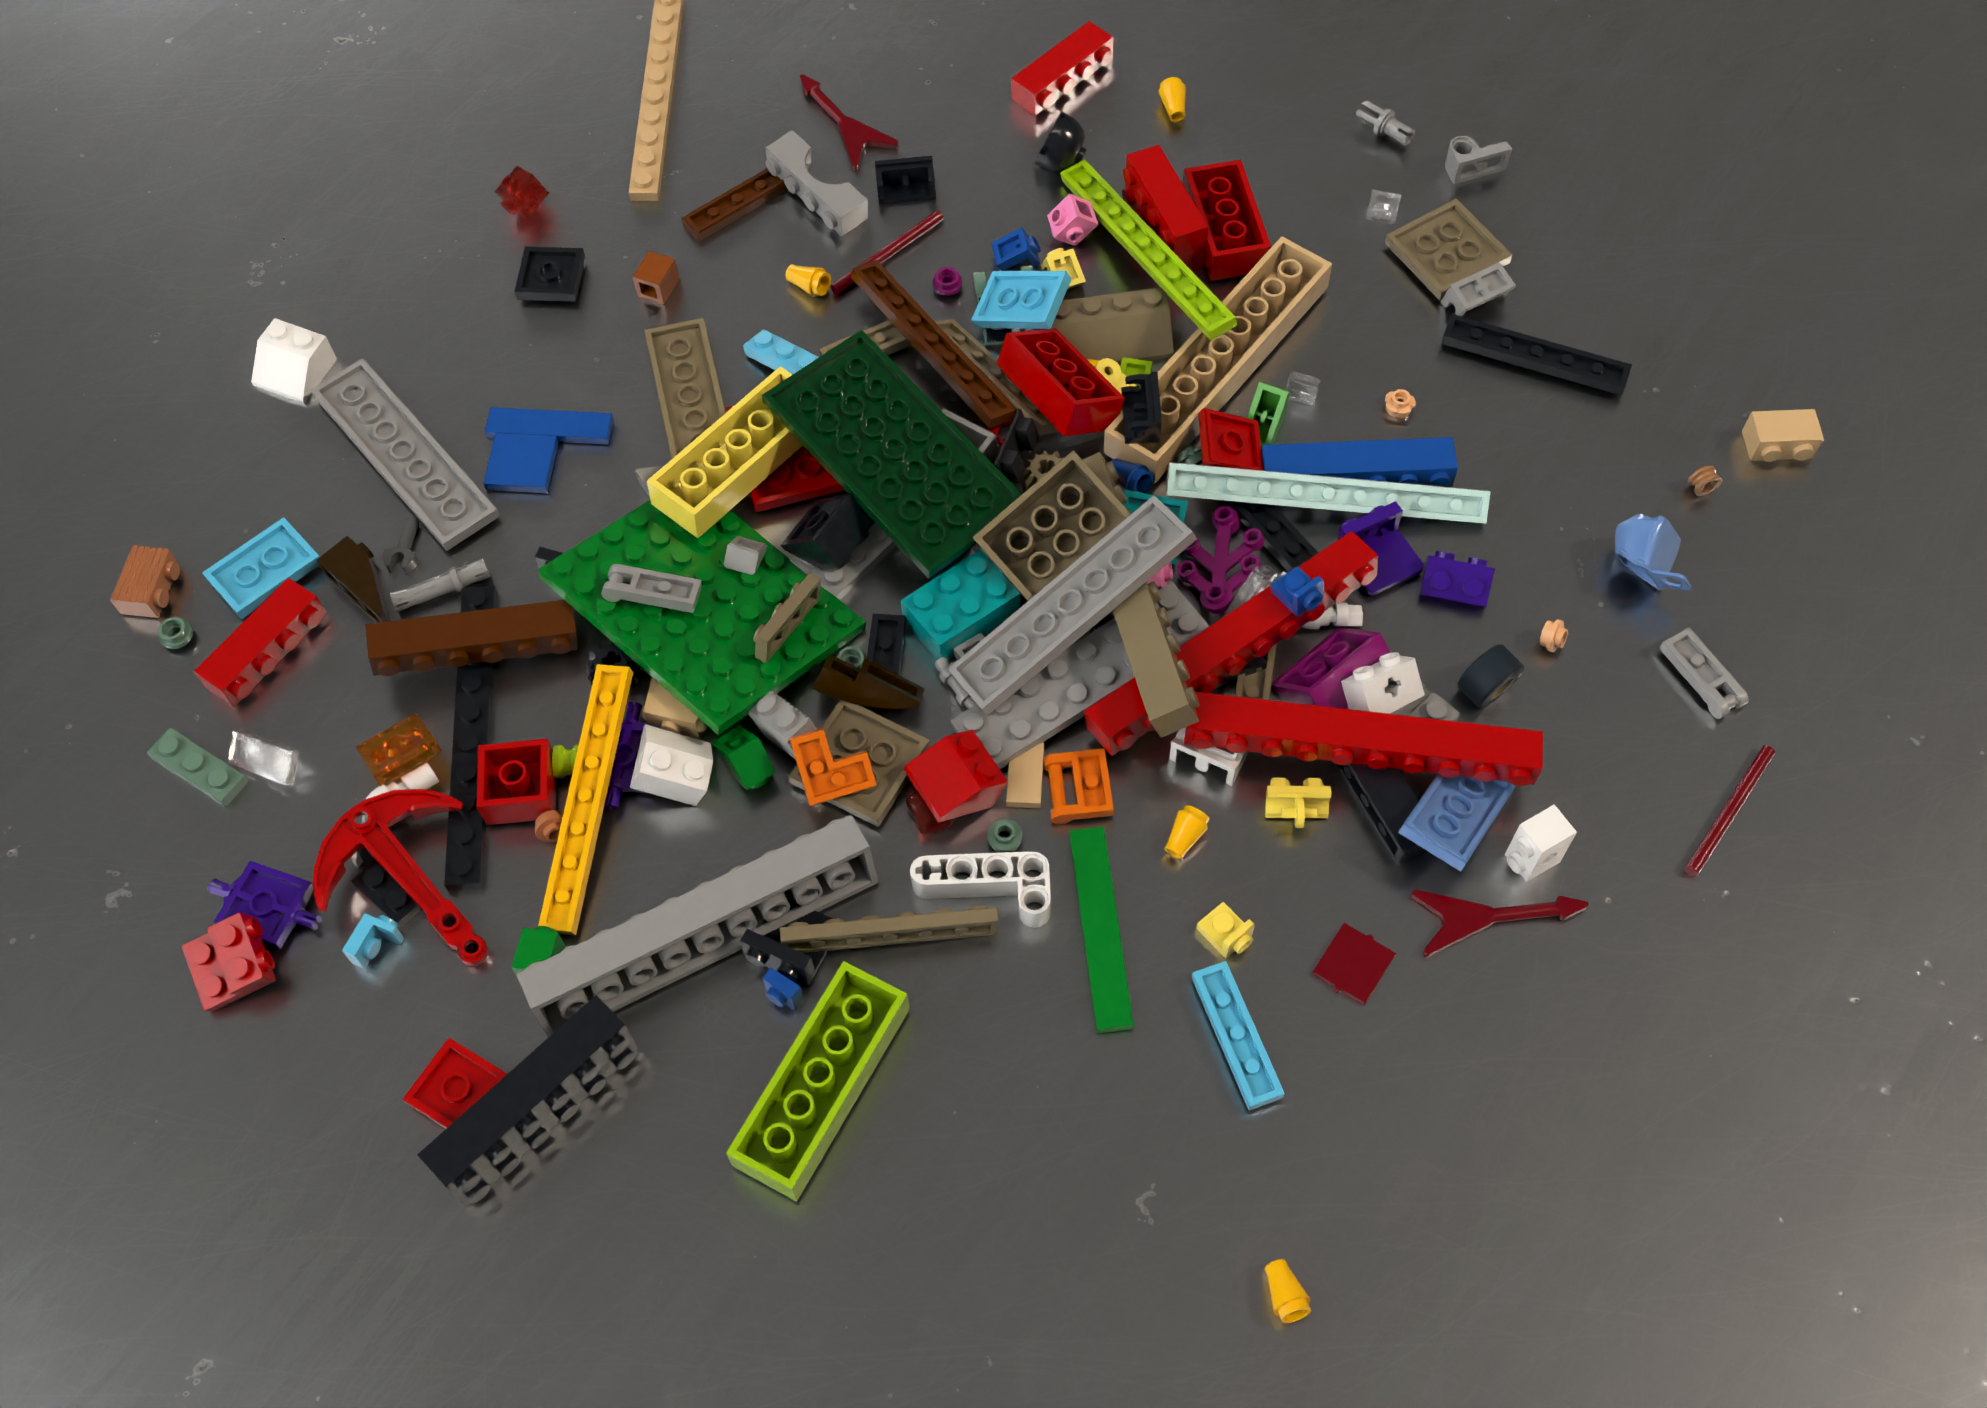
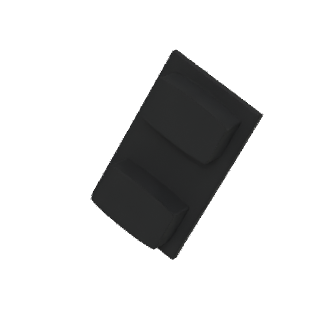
M1018 408L994 463L995 467L1012 483H1020L1025 472L1021 459L1023 450L1034 451L1039 439L1033 419L1024 417L1020 408Z

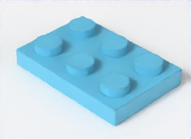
M992 271L971 322L976 328L1051 329L1072 278L1067 271Z
M283 517L202 572V574L240 619H243L256 610L287 578L296 582L318 567L317 559L320 556Z

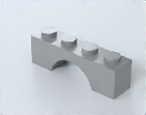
M793 130L765 147L766 167L773 176H778L781 180L783 179L787 189L793 194L796 193L810 211H815L828 228L834 229L841 236H844L868 219V199L849 182L826 184L816 180L809 174V170L812 167L811 147Z

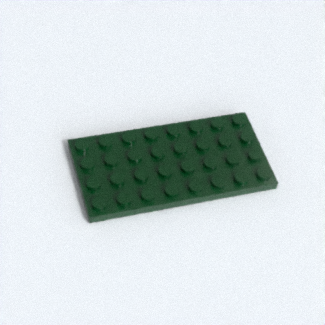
M863 330L858 331L762 394V402L847 493L853 495L864 511L928 578L975 546L976 542L973 536L1022 495Z

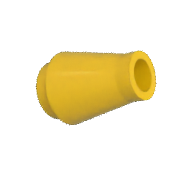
M1167 78L1161 82L1158 94L1169 115V120L1171 122H1180L1186 117V85L1182 83L1180 78Z
M791 264L786 270V280L813 297L824 296L830 288L831 276L824 268Z
M1185 805L1183 810H1178L1164 850L1175 858L1183 859L1186 852L1208 830L1207 823L1209 817L1201 810L1190 805Z
M1278 1259L1267 1264L1264 1270L1268 1278L1274 1314L1280 1316L1282 1323L1296 1322L1309 1315L1311 1312L1309 1306L1311 1298L1290 1270L1285 1259Z

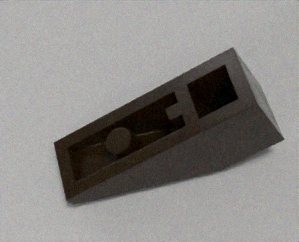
M346 536L317 559L326 577L375 622L390 621L379 576L371 561L374 557L373 553L364 543L356 544L350 537Z

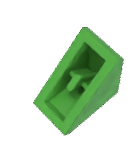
M1259 381L1247 418L1258 420L1262 448V445L1273 444L1285 420L1290 391Z

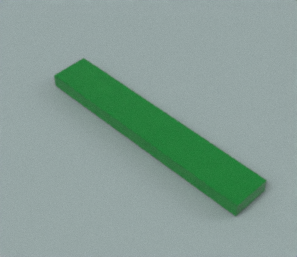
M1104 826L1069 830L1096 1031L1098 1034L1133 1030L1134 1024Z

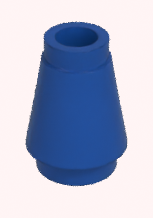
M1119 459L1112 460L1119 479L1115 481L1125 490L1141 493L1149 491L1153 483V475L1146 466Z

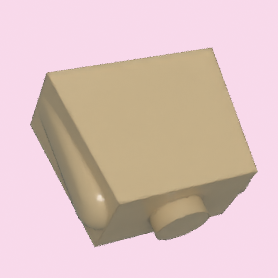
M653 677L651 678L648 695L642 708V718L650 726H659L667 731L701 739L708 726Z

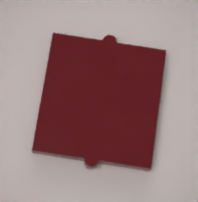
M1343 923L1313 970L1312 975L1334 987L1336 993L1342 992L1365 1005L1396 953L1373 940V935L1369 934L1366 936L1348 924Z

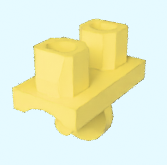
M1272 778L1270 786H1267L1265 818H1294L1295 828L1302 829L1305 818L1328 819L1329 802L1332 794L1331 786H1324L1320 778H1307L1303 781V786H1290L1286 778Z

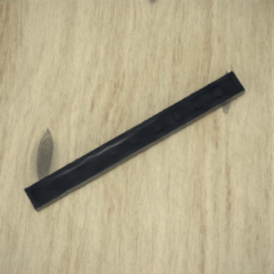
M495 586L462 588L461 612L497 608L498 592ZM478 662L457 667L450 796L463 802L464 806L462 811H449L444 881L447 891L483 888L486 823L476 807L478 745L490 744L494 663Z

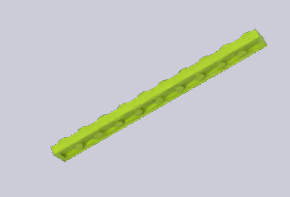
M1085 159L1060 172L1062 182L1075 196L1091 202L1096 218L1210 341L1237 326L1236 317Z

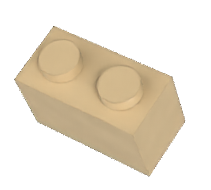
M1815 409L1752 411L1742 429L1750 461L1772 462L1788 459L1814 458L1824 441Z

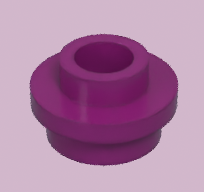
M941 268L933 277V288L941 295L949 296L956 294L962 287V278L954 268Z

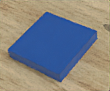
M495 433L483 482L485 489L548 493L559 444L557 436Z

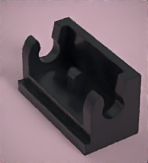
M932 156L875 161L879 205L936 200Z
M1158 373L1129 375L1125 378L1126 384L1139 385L1121 387V394L1125 398L1122 406L1125 444L1160 443L1162 419Z

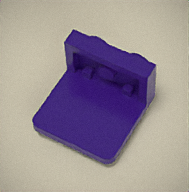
M1396 501L1386 506H1377L1369 514L1358 519L1351 518L1343 523L1339 529L1337 540L1353 531L1378 554L1377 575L1370 584L1363 586L1370 595H1375L1416 576L1424 568V563L1398 530L1403 510Z

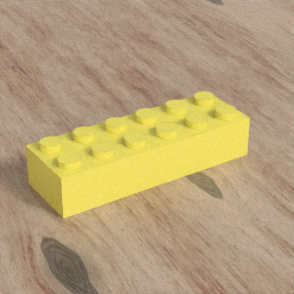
M780 366L647 480L651 504L692 535L699 538L803 445L762 402V394L792 374Z

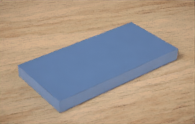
M1438 774L1398 833L1461 872L1516 785L1507 781L1493 780L1482 782L1472 777L1456 776L1447 778Z

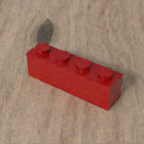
M1088 21L1011 78V99L1034 116L1044 109H1048L1056 100L1064 94H1068L1076 85L1088 79L1095 71L1103 65H1107L1113 59V36L1091 21Z
M287 578L193 672L208 690L235 707L251 693L252 689L266 675L274 670L276 664L289 651L296 648L299 641L321 622L327 612L316 595L290 578Z

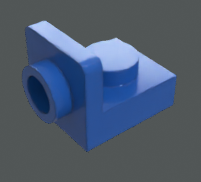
M1022 227L991 243L996 264L1001 271L1026 259H1029L1034 266L1040 264L1038 253L1041 252L1039 243L1034 236L1029 237Z
M1297 566L1271 584V592L1290 611L1299 617L1307 610H1314L1320 605L1324 599V580L1319 576L1312 580Z

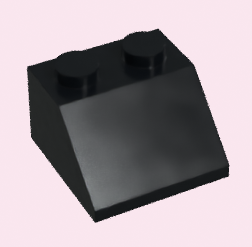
M851 493L816 500L780 546L785 551L821 570L840 569L851 559L850 553L853 549L867 539L870 534L868 530L875 521L864 511Z

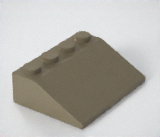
M1073 450L973 536V539L1009 582L1029 601L1129 517L1131 513Z

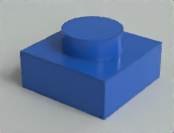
M772 967L762 978L767 991L766 996L777 1006L783 1007L786 1004L793 1010H796L804 1000L800 986Z

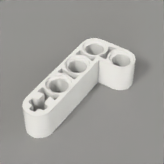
M1039 852L925 855L918 857L911 864L912 888L915 894L921 898L1018 896L1019 917L1023 924L1028 927L1037 928L1046 924L1050 918L1049 863L1047 858ZM1033 869L1038 870L1041 874L1037 877H1029L1025 872ZM994 871H1002L1006 874L998 879L990 876ZM960 872L970 874V877L964 880L956 879L954 876ZM946 873L947 880H943L942 874ZM924 875H930V879L924 880ZM1031 902H1038L1043 907L1039 910H1030L1026 905Z

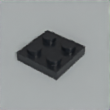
M525 246L515 287L517 300L576 302L585 260L583 248Z

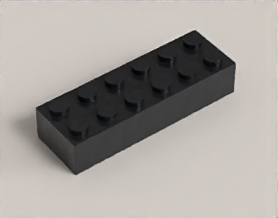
M595 995L418 1153L417 1156L465 1207L470 1203L480 1201L489 1192L490 1185L501 1175L505 1176L512 1172L518 1166L520 1158L528 1150L537 1148L544 1143L551 1129L560 1121L565 1122L576 1113L578 1105L586 1097L597 1094L605 1086L609 1076L617 1069L621 1070L632 1062L635 1053L639 1049L628 1028Z

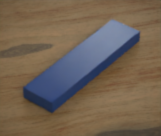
M490 407L484 432L487 439H494L495 433L557 436L559 442L609 445L614 419L612 413Z

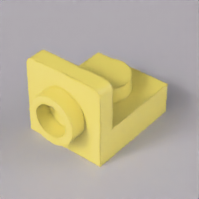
M1058 248L1046 254L1047 257L1041 264L1042 270L1067 271L1072 278L1067 290L1085 284L1086 280L1073 248L1066 251L1063 248Z
M1222 902L1197 923L1196 929L1227 959L1232 953L1240 954L1253 942L1252 934L1255 924L1250 919L1244 923Z

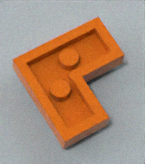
M823 728L789 738L810 806L877 785L866 750L833 760Z

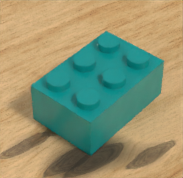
M980 549L900 601L902 615H906V625L936 660L945 657L947 661H950L955 657L953 648L979 633L986 637L1020 608V593Z

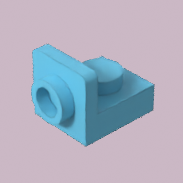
M364 913L342 951L352 964L365 969L369 960L377 956L383 938L401 945L404 937L397 928L398 923L384 915H379L378 918Z

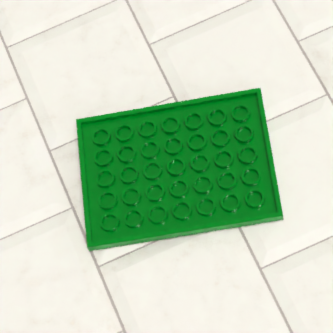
M651 500L539 568L540 579L717 735H720L749 714V711L767 693L774 691L777 694L826 659L828 654L834 653L865 631L866 627L865 620L821 586L820 600L770 660L765 663L755 658L756 643L753 641L756 630L761 624H767L772 618L776 606L779 603L784 604L790 597L794 585L797 582H802L807 577V574L731 510L702 536L697 538L651 504ZM737 536L767 545V550L754 575L732 570L724 566L727 545ZM621 564L702 580L701 592L694 613L621 599L617 602L605 600L601 595L604 583L609 581L607 575L610 566Z

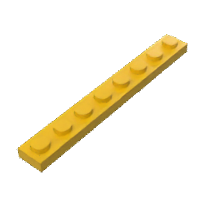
M600 664L596 666L538 926L550 927L559 934L575 936L577 934L633 671L630 667Z

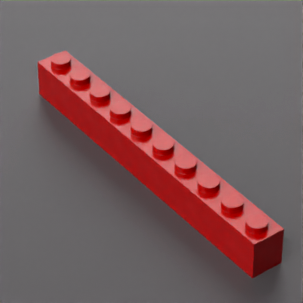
M1350 531L1298 566L1312 580L1317 576L1324 580V599L1317 608L1311 611L1307 610L1297 617L1271 592L1270 585L1181 645V652L1177 653L1176 656L1178 661L1181 659L1184 661L1189 672L1190 679L1185 681L1187 687L1192 686L1195 692H1212L1218 683L1229 676L1238 674L1250 661L1256 657L1260 658L1266 655L1271 647L1281 640L1291 638L1300 627L1309 621L1317 620L1325 610L1335 603L1339 604L1345 601L1350 593L1360 586L1370 584L1378 572V554L1353 531ZM1135 677L1084 711L1087 729L1111 756L1120 750L1130 748L1136 739L1146 732L1155 730L1149 721Z
M1195 692L1200 706L1195 708L1199 722L1187 726L1184 737V744L1193 745L1199 749L1215 747L1224 748L1234 753H1243L1245 751L1258 752L1268 757L1284 755L1297 757L1303 761L1318 759L1332 761L1338 765H1349L1352 763L1368 765L1373 769L1395 768L1403 769L1408 773H1438L1447 778L1464 776L1472 777L1482 782L1493 780L1507 781L1516 786L1535 785L1543 769V731Z

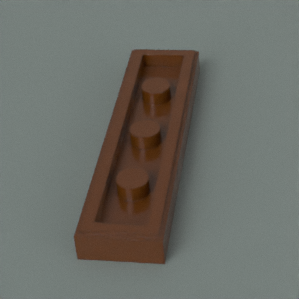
M766 168L682 217L683 226L700 242L788 189L783 179L781 180L778 176H773Z

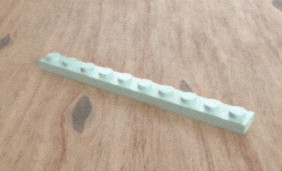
M1169 462L1165 494L1167 496L1370 513L1377 506H1386L1396 501L1403 510L1402 516L1486 524L1491 492L1487 490Z

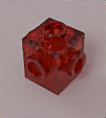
M516 166L495 190V193L503 200L500 205L513 216L518 213L526 219L538 209L540 203L549 194L533 174L519 166Z

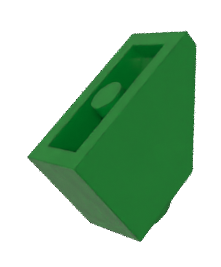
M740 725L710 742L735 780L746 790L749 788L756 789L765 785L769 781V776L776 773L759 738Z

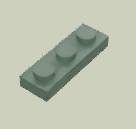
M171 727L146 752L151 759L224 807L249 782L245 775Z

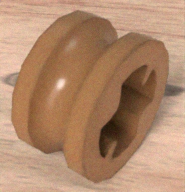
M1714 466L1702 467L1689 477L1688 483L1690 486L1695 487L1694 493L1697 496L1709 494L1721 485L1722 478L1718 474L1715 475L1716 469Z

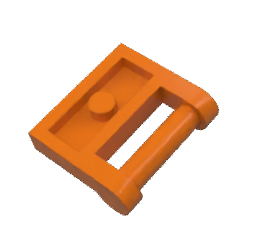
M1105 748L1054 753L1044 757V769L1049 773L1053 809L1050 811L1052 823L1066 824L1071 820L1114 815ZM1072 767L1077 802L1074 805H1067L1062 769Z

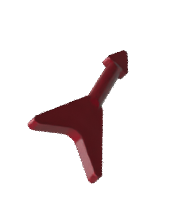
M803 74L800 75L805 96L811 95L839 125L853 171L859 170L862 151L867 146L898 149V140L851 117L845 116L822 92L819 82Z
M1413 890L1411 894L1413 900L1439 916L1443 921L1442 928L1425 947L1423 952L1425 957H1430L1490 927L1495 922L1559 916L1560 920H1566L1586 910L1589 905L1586 901L1558 896L1556 902L1492 908L1488 905L1421 890Z

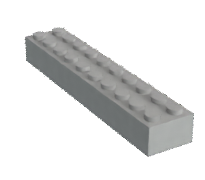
M852 814L842 819H835L827 826L811 834L799 836L788 845L777 850H770L763 854L762 857L746 865L736 866L729 873L712 881H705L683 895L669 898L662 905L645 913L635 914L628 921L611 929H604L594 937L578 945L568 946L557 955L544 961L532 963L525 970L516 974L530 1009L547 1037H550L595 995L614 1012L741 950L740 940L746 929L763 936L813 911L819 912L879 883L870 846ZM787 899L792 900L799 905L790 909V904Z

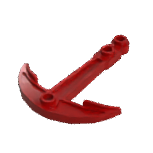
M406 789L392 790L365 799L348 810L338 819L322 841L314 866L313 889L319 912H327L332 893L346 872L344 863L360 848H364L427 915L429 924L451 949L457 950L460 960L465 965L478 966L482 964L488 956V947L485 940L478 935H474L473 926L450 900L443 898L389 830L390 826L410 815L413 816L414 820H418L436 813L462 811L463 802L437 791ZM365 815L368 817L366 823H356V819L359 816ZM453 917L456 919V923L452 927H445L443 925L446 918ZM475 943L479 948L475 953H467L465 951L467 945Z

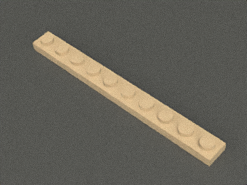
M684 0L654 1L628 192L630 201H659Z

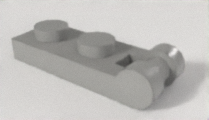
M614 564L610 566L607 575L609 581L604 583L601 595L610 602H617L621 599L694 613L701 592L702 580Z
M1689 627L1662 642L1659 648L1661 652L1708 704V709L1712 716L1721 719L1730 713L1731 708H1740L1748 703L1749 698L1746 691ZM1722 689L1726 696L1722 697L1717 690Z

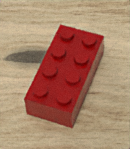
M1160 145L1127 154L1126 168L1123 169L1125 189L1122 190L1123 200L1192 272L1204 268L1208 225Z
M1241 159L1185 168L1183 185L1208 225L1205 267L1210 281L1247 275L1269 251L1271 244Z
M1057 328L1006 333L997 366L1063 436L1105 431L1120 414L1125 398Z

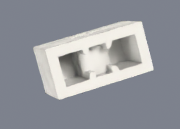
M1397 652L1382 655L1379 658V662L1371 666L1357 668L1353 671L1352 676L1341 681L1348 708L1352 710L1390 714L1425 695L1415 658L1400 656Z
M1554 804L1519 825L1505 853L1507 862L1515 873H1520L1524 880L1528 882L1561 862L1577 831Z

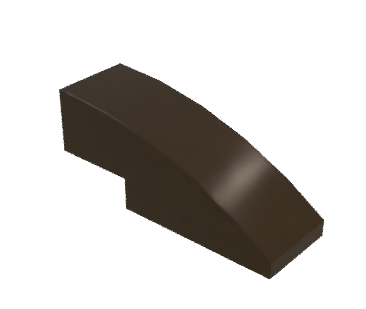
M828 654L812 688L832 698L852 704L891 709L918 708L924 692L923 687L866 658L863 660L860 668H857L831 654Z

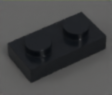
M873 613L867 652L868 660L900 675L906 615Z
M376 860L372 861L351 880L353 885L385 916L398 923L399 929L421 911L420 907Z

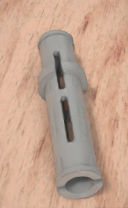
M484 558L457 569L453 566L448 568L449 572L402 590L391 592L390 597L396 611L399 613L402 610L455 590L461 592L465 586L491 578Z

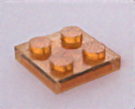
M417 713L356 746V749L380 786L386 782L397 780L407 770L418 764L430 761L435 754L442 751L436 739Z

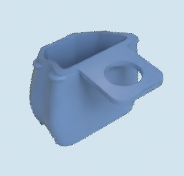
M1636 514L1618 524L1615 531V554L1623 565L1658 590H1663L1666 587L1691 591L1692 585L1684 575L1670 572L1679 551L1681 538L1668 519L1660 515L1658 517H1649L1643 514ZM1667 578L1675 579L1681 584L1669 582Z

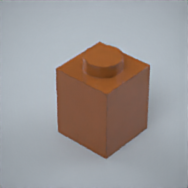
M648 251L632 276L638 297L663 305L680 280L676 260L667 255H660Z

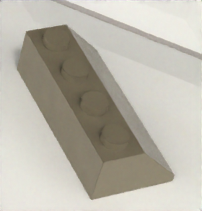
M1161 287L1063 300L1051 329L1057 328L1086 359L1102 360L1109 358L1121 365L1123 357L1151 361L1171 358L1174 355L1170 308L1166 292Z

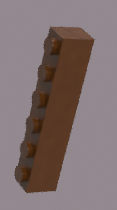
M565 600L365 624L368 659L373 676H393L400 672L415 670L425 672L439 667H463L470 663H495L502 659L516 657L532 658L540 654H564L571 650H578L573 608Z

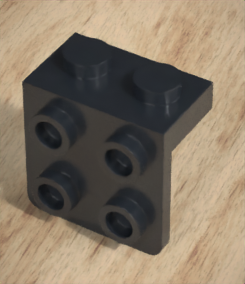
M787 899L790 904V910L799 905ZM813 911L782 927H787L794 922H805L809 925L823 924L825 921L833 918ZM780 928L763 936L746 929L740 940L745 958L749 962L759 967H772L791 981H799L808 986L828 952L801 953L781 944Z

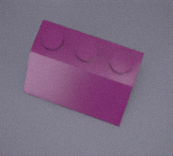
M1339 627L1272 682L1271 689L1285 702L1346 709L1348 705L1341 681L1352 676L1355 669L1371 666L1379 662V658L1390 653L1379 632Z

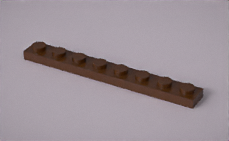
M878 260L852 268L851 278L989 429L1015 418L1017 409Z

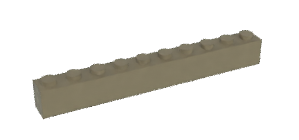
M1100 452L1083 459L1086 465L1122 505L1128 502L1121 485L1115 484V480H1118L1119 476L1112 461L1106 463ZM1148 580L1112 611L1149 721L1160 738L1199 722L1195 708L1199 707L1200 703L1193 687L1188 688L1185 681L1190 679V675L1182 659L1178 661L1176 654L1181 652L1174 634H1168L1167 627L1171 626V621L1165 608H1159L1157 603L1162 600L1160 591L1155 581L1150 583V580Z

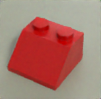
M973 729L945 736L904 767V771L938 823L992 808L1008 783Z

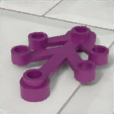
M1229 506L1219 507L1214 512L1212 518L1217 531L1214 557L1201 547L1197 536V540L1192 543L1194 545L1182 551L1185 556L1193 557L1212 573V583L1198 574L1193 561L1186 560L1177 566L1180 580L1190 583L1202 593L1200 599L1203 607L1213 614H1222L1228 611L1233 603V592L1251 577L1259 575L1262 571L1259 558L1256 555H1250L1253 551L1261 549L1265 543L1262 532L1259 529L1247 530L1243 535L1244 542L1229 554L1231 534L1235 533L1240 527V519L1236 510ZM1240 563L1241 570L1226 581L1227 573ZM1255 564L1253 567L1247 568L1249 565Z

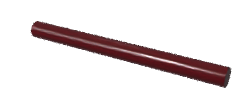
M936 210L858 266L876 260L882 264L943 221L942 213ZM852 270L830 285L835 295L840 294L855 283L851 278Z
M1762 746L1686 865L1685 871L1689 875L1698 876L1775 755V750L1772 747Z

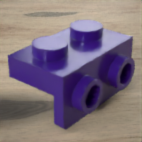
M1436 551L1435 556H1427L1420 590L1421 595L1484 608L1487 606L1495 568L1487 567L1488 561L1471 557L1468 558L1467 563L1454 560L1455 554Z

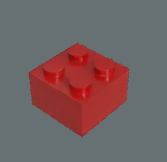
M548 738L478 745L476 807L486 825L535 821L542 813L556 810V779L552 771L553 749Z

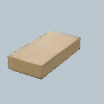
M1044 742L1009 762L1006 807L1041 809Z

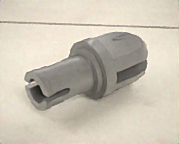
M1369 101L1361 103V106L1366 111L1378 118L1376 119L1357 109L1356 116L1363 123L1373 128V134L1379 137L1387 134L1404 146L1410 143L1407 136L1412 139L1415 129L1395 119V111L1390 108L1383 110Z

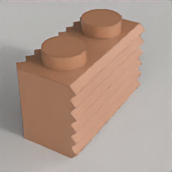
M133 545L110 601L120 614L159 618L162 608H165L169 602V590H171L173 580L175 581L179 577L180 566L178 561L167 548Z

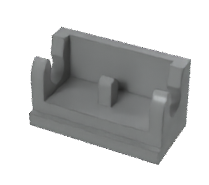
M1498 262L1450 285L1441 300V304L1444 308L1453 304L1456 310L1454 314L1463 316L1465 312L1496 297L1502 298L1506 296L1516 285L1502 264Z

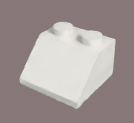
M274 318L257 340L251 382L253 386L305 404L312 394L310 390L320 384L337 358L326 336Z
M645 724L630 788L697 806L708 789L713 765L711 743Z

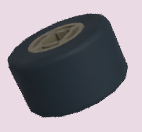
M1495 645L1466 669L1457 684L1459 689L1478 708H1485L1510 689L1523 673L1524 666L1504 645Z

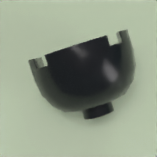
M1061 111L1034 164L1050 172H1062L1071 167L1073 163L1080 162L1087 149L1082 147L1085 135L1079 122Z

